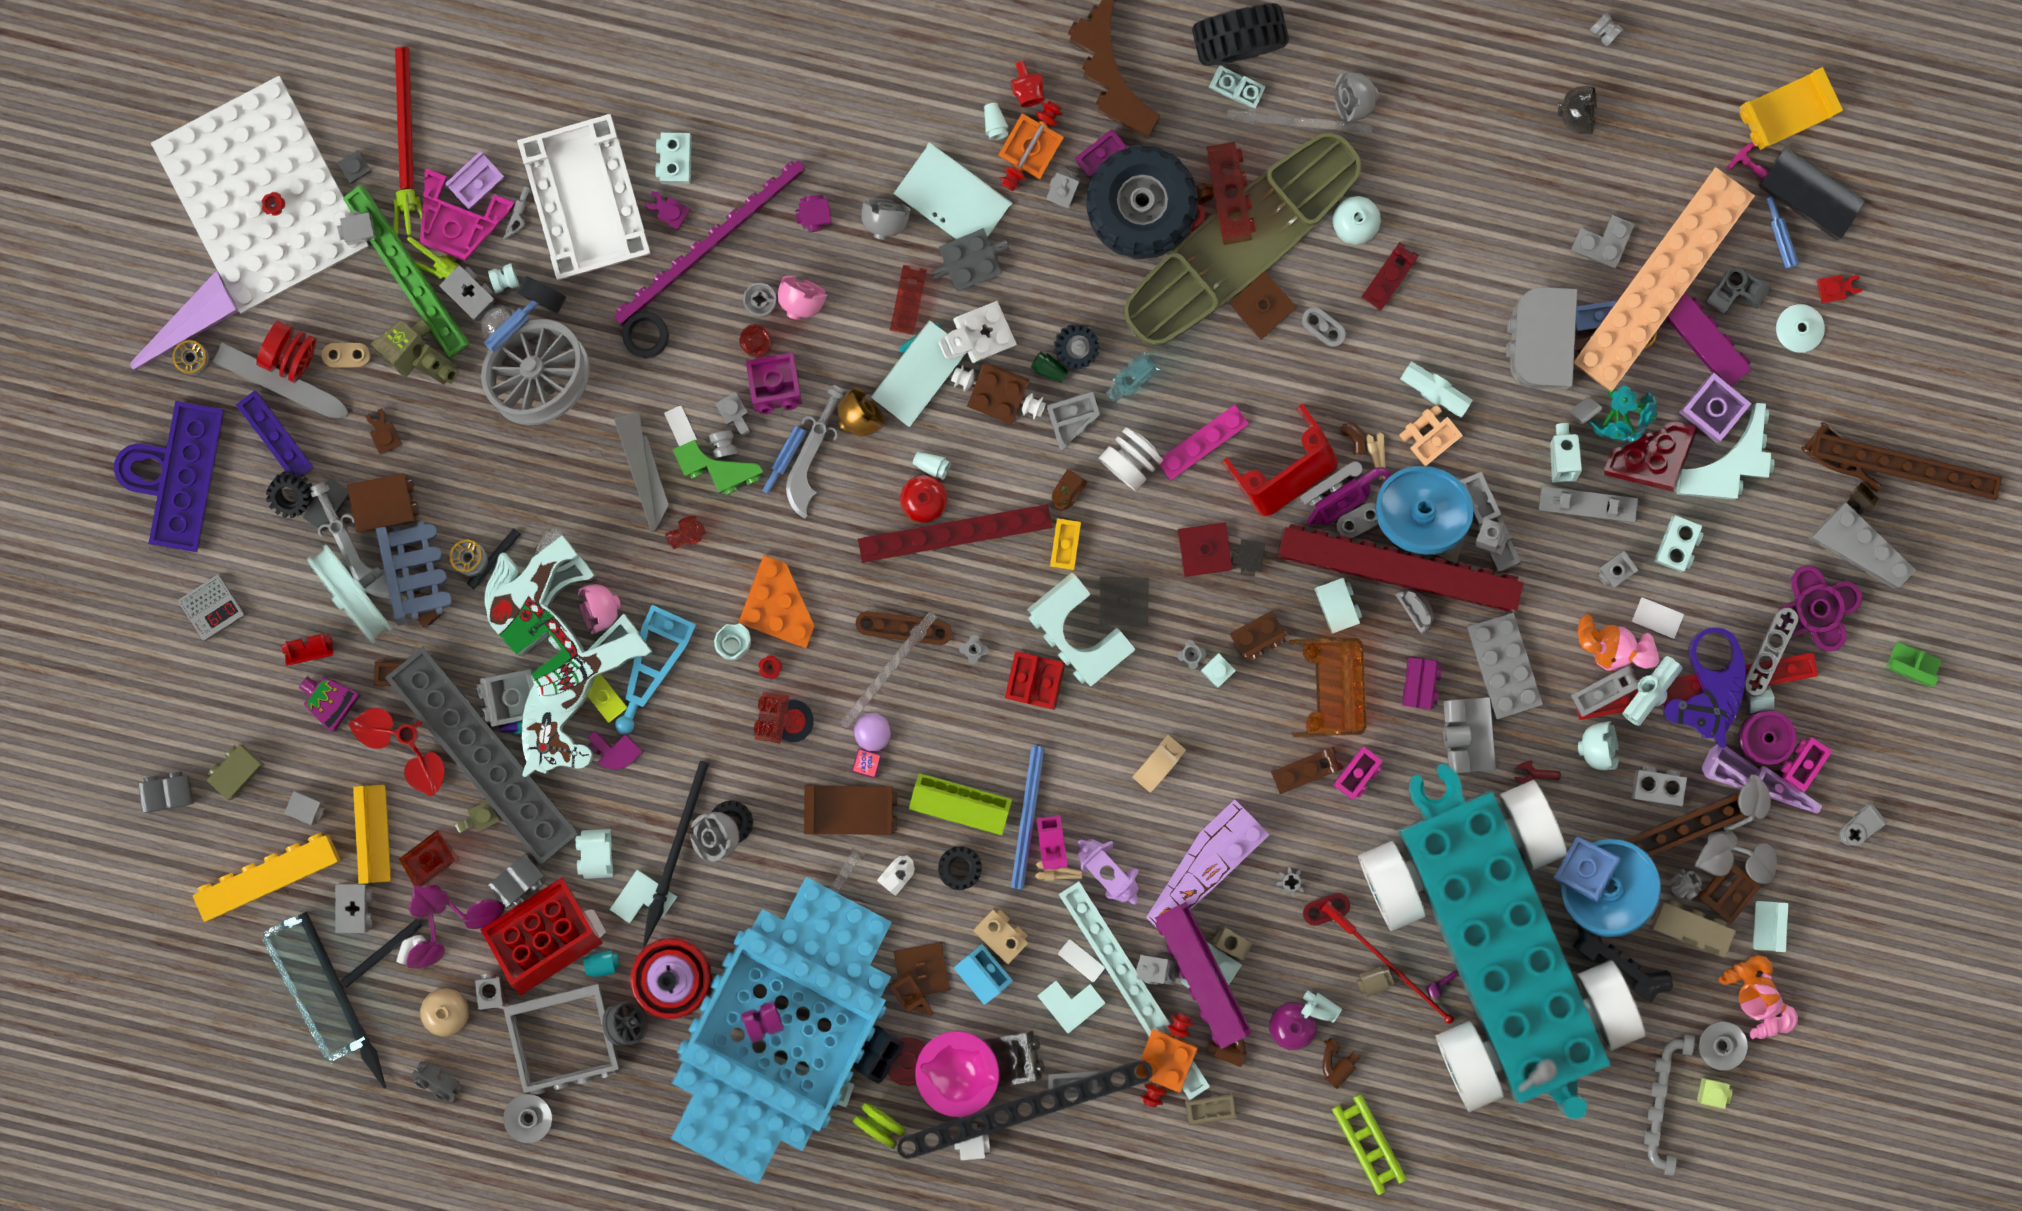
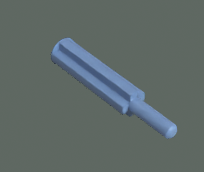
M1771 196L1767 198V202L1773 217L1771 222L1785 269L1793 268L1799 265L1785 220L1780 218L1774 197Z
M532 300L523 310L517 309L484 341L488 349L495 352L529 319L527 315L538 303Z
M795 426L772 466L773 472L764 486L763 492L769 494L779 474H784L807 433L803 428Z

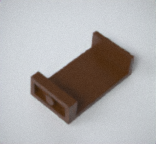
M805 785L804 834L892 835V830H897V816H892L893 806H897V791H893V786Z

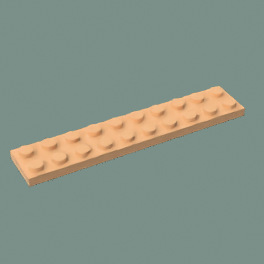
M1715 167L1575 358L1573 365L1612 392L1755 195Z

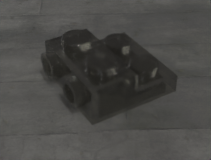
M1033 1030L983 1040L991 1048L997 1059L999 1067L998 1087L1032 1082L1042 1078L1045 1066L1043 1060L1038 1058L1037 1050L1040 1049V1040L1037 1035H1034Z

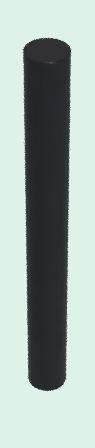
M416 918L341 980L346 987L350 986L405 939L423 926L421 922Z

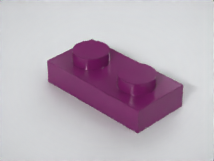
M1111 129L1075 157L1074 160L1090 178L1094 175L1099 165L1110 157L1111 154L1118 150L1126 149L1127 146L1115 131Z

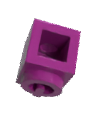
M823 195L800 198V209L795 210L797 224H802L803 229H808V232L822 231L823 226L832 225L828 198L824 199Z

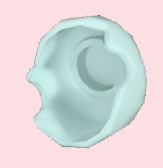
M741 623L726 624L716 633L714 639L716 652L727 660L741 659L748 653L751 646L749 630Z

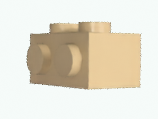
M992 909L973 931L1009 964L1028 944L1025 940L1028 935L1018 926L1014 929L1008 923L1010 918L1001 909L998 912Z

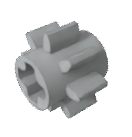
M1288 867L1287 874L1278 873L1282 879L1276 885H1282L1284 888L1281 891L1282 895L1290 891L1291 897H1294V891H1304L1300 885L1306 882V879L1299 878L1301 870H1297L1294 874L1291 868ZM1292 875L1293 879H1297L1293 889L1285 885V881L1289 879L1288 876Z
M1681 869L1671 879L1673 882L1671 884L1672 892L1680 899L1687 897L1690 901L1701 891L1699 887L1701 885L1700 877L1694 871L1686 873L1684 869Z

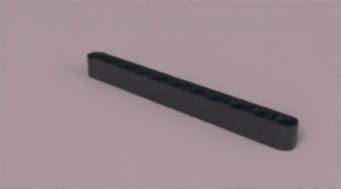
M1145 1060L1127 1063L907 1135L899 1141L897 1150L901 1157L912 1159L1145 1083L1152 1076V1067ZM1145 1065L1149 1071L1147 1076L1144 1078L1137 1077L1134 1073L1136 1066ZM1120 1072L1125 1076V1082L1122 1085L1117 1086L1112 1083L1111 1076L1114 1073ZM1092 1080H1098L1102 1084V1089L1098 1093H1092L1088 1089V1083ZM1070 1087L1077 1089L1079 1093L1078 1098L1074 1101L1066 1099L1064 1094L1065 1090ZM1045 1095L1054 1097L1055 1105L1052 1108H1045L1042 1105L1041 1099ZM1021 1103L1030 1104L1032 1107L1031 1114L1028 1116L1021 1115L1018 1111V1106ZM999 1110L1006 1111L1009 1116L1008 1121L1002 1124L998 1123L995 1119V1113ZM973 1119H983L985 1128L982 1131L974 1130L972 1127ZM954 1125L959 1126L962 1130L961 1137L956 1139L952 1138L948 1133L949 1128ZM929 1133L936 1134L939 1138L938 1144L929 1146L925 1141L926 1135ZM912 1141L915 1144V1151L911 1154L905 1153L902 1149L903 1142Z

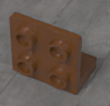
M1270 611L1229 635L1242 658L1248 657L1251 661L1264 654L1263 648L1270 646L1271 649H1274L1285 643L1284 637L1288 633L1283 631L1273 611Z

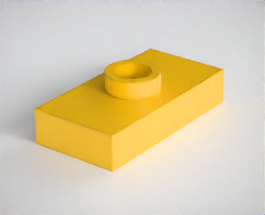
M1057 518L1050 567L1074 570L1081 522Z

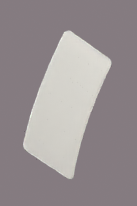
M1068 940L1058 953L1059 956L1092 982H1095L1105 969L1102 964L1072 940Z

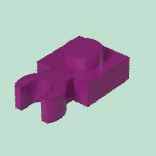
M652 191L651 194L658 201L655 205H650L646 202L645 206L652 211L659 210L657 218L674 229L679 230L690 209L670 196L664 202L658 192Z

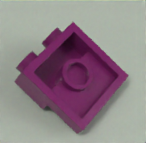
M793 352L746 361L752 404L755 412L759 411L760 414L766 415L772 413L775 408L783 407L785 410H793L797 408V404H802Z

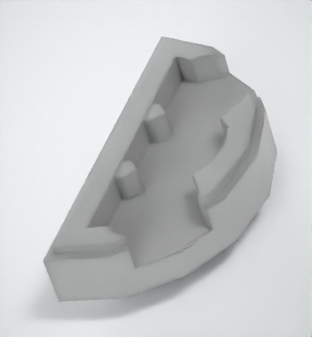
M1404 589L1395 594L1420 633H1425L1433 622V610L1429 601L1415 590Z

